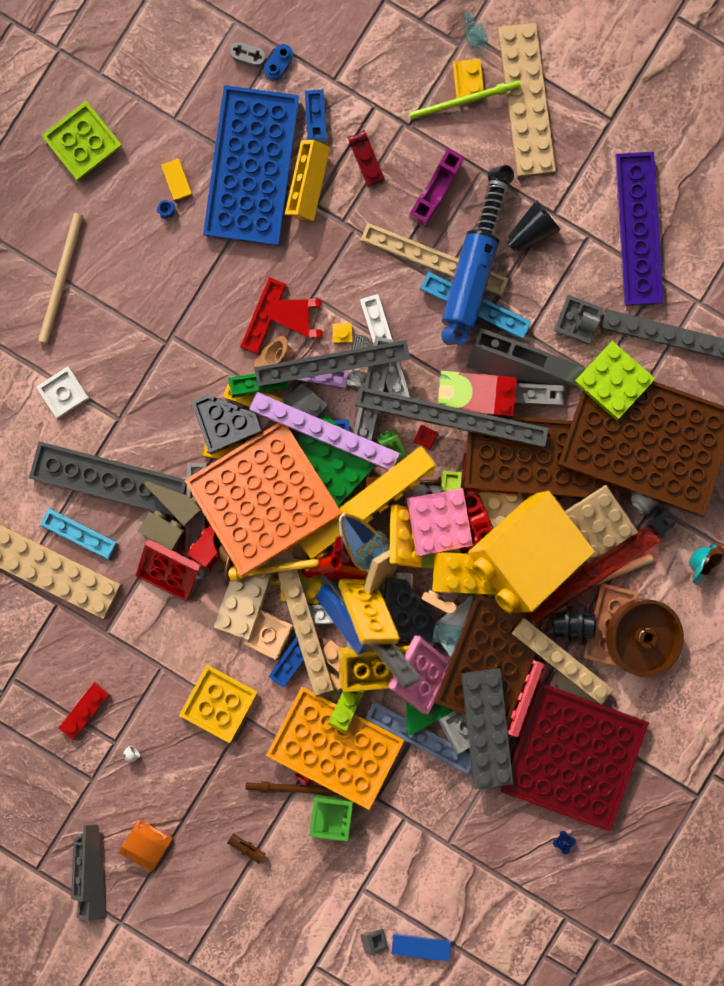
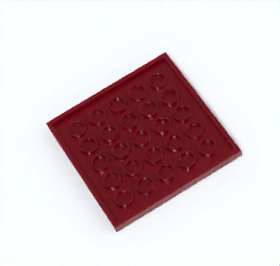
M539 682L511 760L513 784L502 786L500 791L610 832L649 722Z

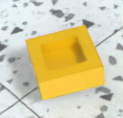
M333 323V343H352V323Z

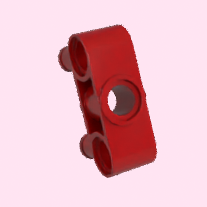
M474 493L464 496L468 520L475 533L474 537L471 538L473 546L460 548L462 554L470 551L482 540L483 533H490L493 530L492 522L488 517L487 510L480 496ZM471 496L477 500V505L473 508L467 503L468 498Z

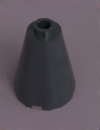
M536 200L507 236L509 239L507 243L513 251L516 249L521 251L559 232L561 229L540 202Z

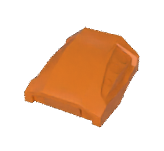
M139 819L118 854L131 859L152 872L173 838Z

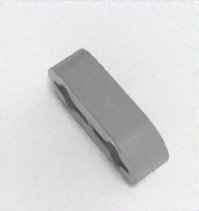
M236 42L230 48L231 57L237 62L253 67H260L265 63V53L258 47ZM241 48L242 52L246 53V55L240 53L239 56H236L234 50ZM258 53L260 54V58L262 59H258L256 62L254 61V57L249 55L256 56Z

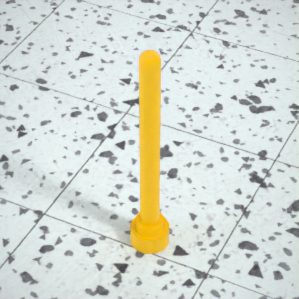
M313 559L260 566L246 576L317 567L319 561ZM236 566L229 567V578L232 582L240 581L244 578L240 575Z

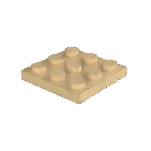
M607 485L565 511L595 551L587 559L589 563L638 532Z

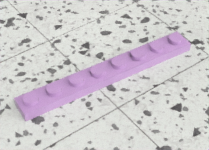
M257 392L249 409L253 413L388 471L394 467L399 453L259 392Z

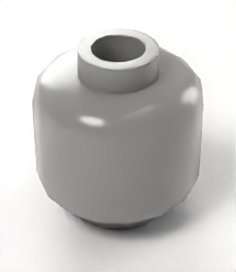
M634 494L631 497V502L633 503L631 506L642 515L652 513L659 504L655 500L638 494Z

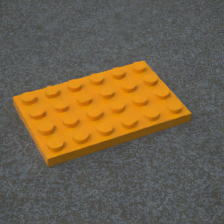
M301 687L266 756L369 810L404 740L356 714L353 715L345 733L327 725L337 704L319 695H314V692Z

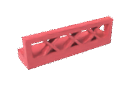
M535 660L532 661L507 726L508 734L520 737L539 682L543 683L549 665Z

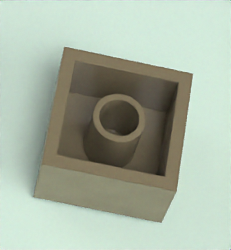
M155 510L154 513L149 511L137 532L171 551H176L186 534V531L183 530L184 525L175 520L167 521L168 516Z

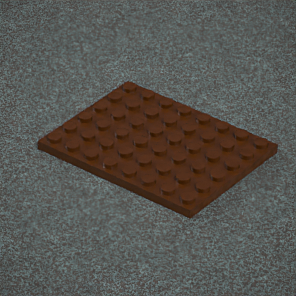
M653 381L627 411L616 420L582 390L557 466L703 518L706 515L724 457V406Z

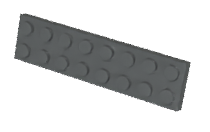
M40 441L38 442L29 478L153 511L156 510L172 516L174 515L144 483L148 481L182 494L185 493L187 485L186 479Z

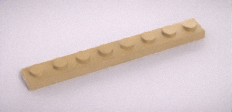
M291 548L273 558L274 563L294 562ZM298 571L277 572L314 695L333 690Z

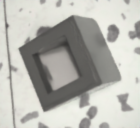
M383 929L361 934L365 953L374 954L388 948Z

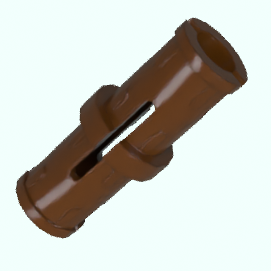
M235 833L232 834L227 844L240 851L241 855L248 856L258 864L261 863L266 855L265 852L251 845L252 842H246L235 835Z

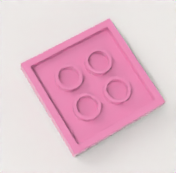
M463 488L407 498L417 556L473 546Z
M415 636L405 654V658L421 677V680L418 684L403 688L394 676L389 688L422 714L428 715L434 704L449 660L421 637Z

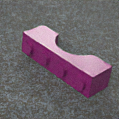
M450 148L446 150L430 182L409 213L411 220L426 227L462 166L464 156Z

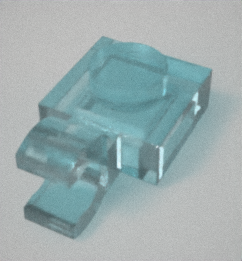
M471 11L465 13L463 18L467 28L463 30L470 49L488 42L482 23L475 24Z

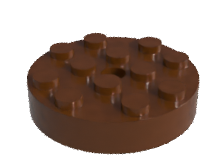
M651 599L631 600L615 611L607 626L606 646L611 659L620 669L636 676L654 677L666 672L678 660L683 648L684 632L681 621L673 609L660 601ZM645 634H647V639H646V641H645V642H642V641H644L643 639H644Z

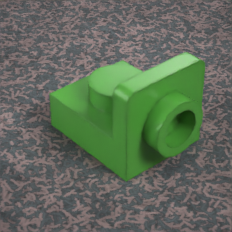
M394 430L385 431L377 438L380 445L399 453L397 460L406 456V452Z

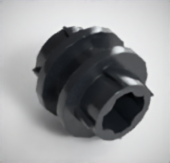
M567 606L566 612H556L555 637H564L565 644H570L571 638H578L579 645H584L585 639H595L596 614L586 613V607H581L579 613H573L572 606Z

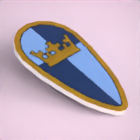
M347 513L340 516V532L351 560L357 568L369 572L372 560L387 551L384 539L361 518Z

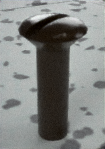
M440 476L435 480H419L420 485L441 486L442 484Z

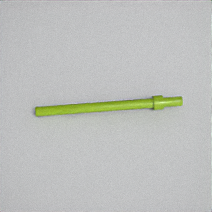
M519 80L507 84L500 83L494 88L409 112L411 120L497 94L501 96L507 94V91L521 88Z

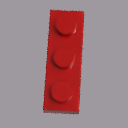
M94 682L58 729L74 740L110 693Z

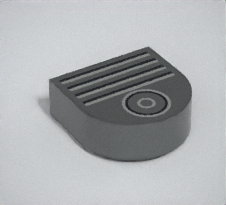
M354 334L351 350L371 346V341L368 337Z

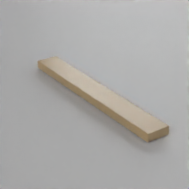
M367 223L360 240L361 242L454 278L459 261L458 258ZM491 272L485 291L502 297L509 279Z

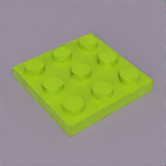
M87 101L83 102L41 135L77 181L122 147V144Z
M611 341L574 383L614 419L618 420L655 380V377L616 343Z

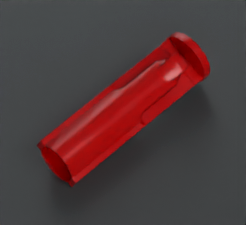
M337 555L319 559L317 567L302 569V574L306 578H312L340 570L341 559Z

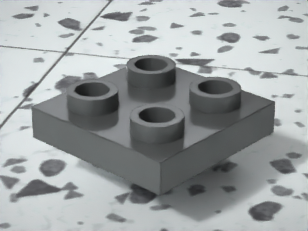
M567 295L554 331L590 344L599 324L603 308Z

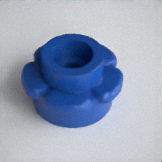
M168 200L161 201L157 206V212L160 214V217L167 219L174 216L175 204Z

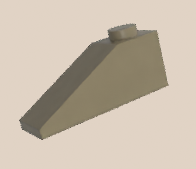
M148 481L144 483L184 526L202 511L194 496L190 498L187 495Z

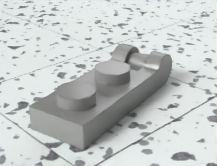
M517 383L515 403L564 405L563 392H565V386ZM550 391H555V399L550 398Z

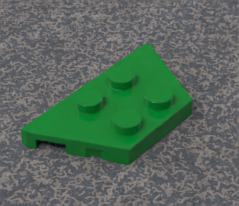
M405 701L408 737L455 710L434 702L429 714L425 715Z

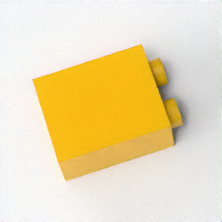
M550 491L531 494L468 553L475 561L472 564V569L477 577L486 583L490 581L498 591L495 599L500 607L508 613L532 612L595 551Z

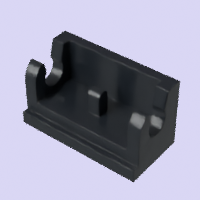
M668 509L661 510L644 523L655 538H663L665 533L675 525V522L669 524L664 520L671 514Z

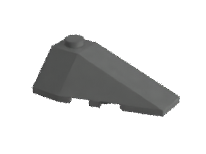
M301 382L290 391L284 401V404L314 417H318L322 411L324 412L328 408V405ZM289 428L295 439L302 435V433Z

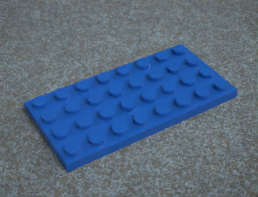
M224 85L203 236L279 246L299 95Z

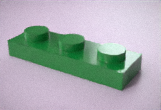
M255 373L228 378L232 398L254 395L257 392L266 393L285 390L289 387L288 381L257 386Z

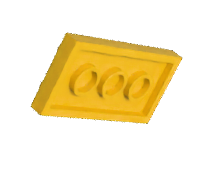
M340 579L338 586L361 644H397L399 636L379 588L368 593L364 590L367 579Z

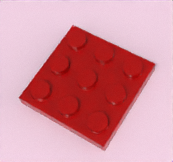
M148 539L135 576L187 602L201 565Z

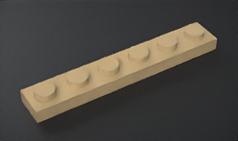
M523 618L512 632L515 637L598 703L602 704L613 689L526 619Z

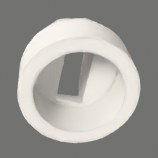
M130 745L125 749L123 757L130 763L136 761L140 757V753L134 746Z

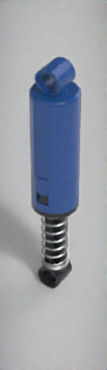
M502 165L489 170V182L486 188L488 193L484 195L486 200L482 202L484 207L480 209L482 214L478 216L480 220L476 223L478 228L469 230L466 233L441 320L447 326L441 334L442 341L446 345L464 344L468 339V332L475 329L500 241L496 236L492 235L495 233L493 228L497 226L495 221L499 219L497 214L501 212L499 208L503 205L501 201L505 198L504 192L508 190L507 184L511 183L514 179V171L509 165Z

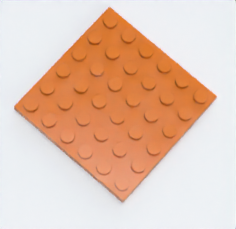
M279 423L185 480L242 577L342 515L289 428Z

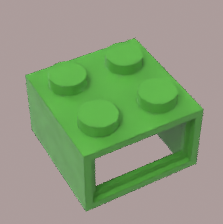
M315 794L309 837L348 841L353 801L347 798Z

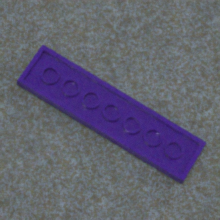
M654 152L616 154L615 164L624 306L663 304Z

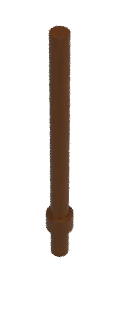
M261 781V783L246 782L245 790L261 791V793L275 791L339 795L324 786L272 784L269 781Z

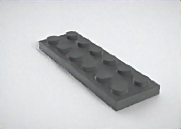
M499 668L461 673L473 787L477 790L513 784L501 671Z

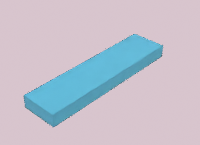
M48 508L40 526L108 560L117 545V542Z

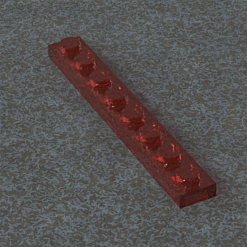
M648 526L644 527L563 581L532 612H525L534 625H537L658 544L659 539Z

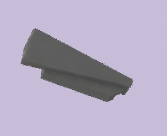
M96 824L84 825L83 833L76 836L73 843L71 899L79 901L77 918L87 921L105 919L106 905L99 826Z

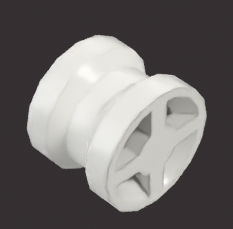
M350 370V379L347 380L346 385L355 388L364 387L367 373Z

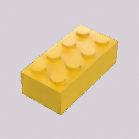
M434 553L432 591L498 594V591L490 581L486 583L474 573L472 564L475 561L469 554Z
M411 642L397 643L395 645L405 656ZM367 646L364 653L360 655L352 647L338 648L339 686L343 692L389 688L394 675L372 646Z

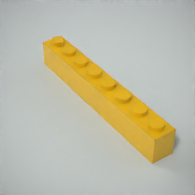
M420 446L339 509L342 514H352L369 523L373 520L372 515L376 512L382 513L389 507V502L393 499L394 501L399 500L405 495L403 493L408 488L413 489L420 484L418 480L424 476L427 478L432 475L437 465L424 447ZM340 517L299 542L311 559H322L328 554L326 551L330 547L335 546V538L341 536Z

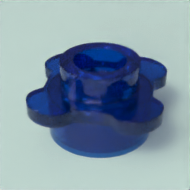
M561 831L557 839L553 841V846L561 849L563 854H568L570 852L569 849L576 844V839L567 835L566 831Z

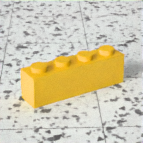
M301 140L285 215L300 221H314L330 147L315 140Z

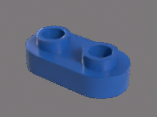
M281 44L277 46L265 64L264 73L269 80L276 81L280 79L293 60V50L289 45ZM286 51L287 55L281 56L280 53ZM276 67L277 70L275 72L270 71V68Z

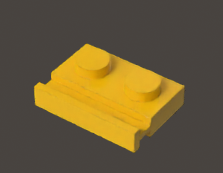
M480 59L453 61L456 99L483 91Z

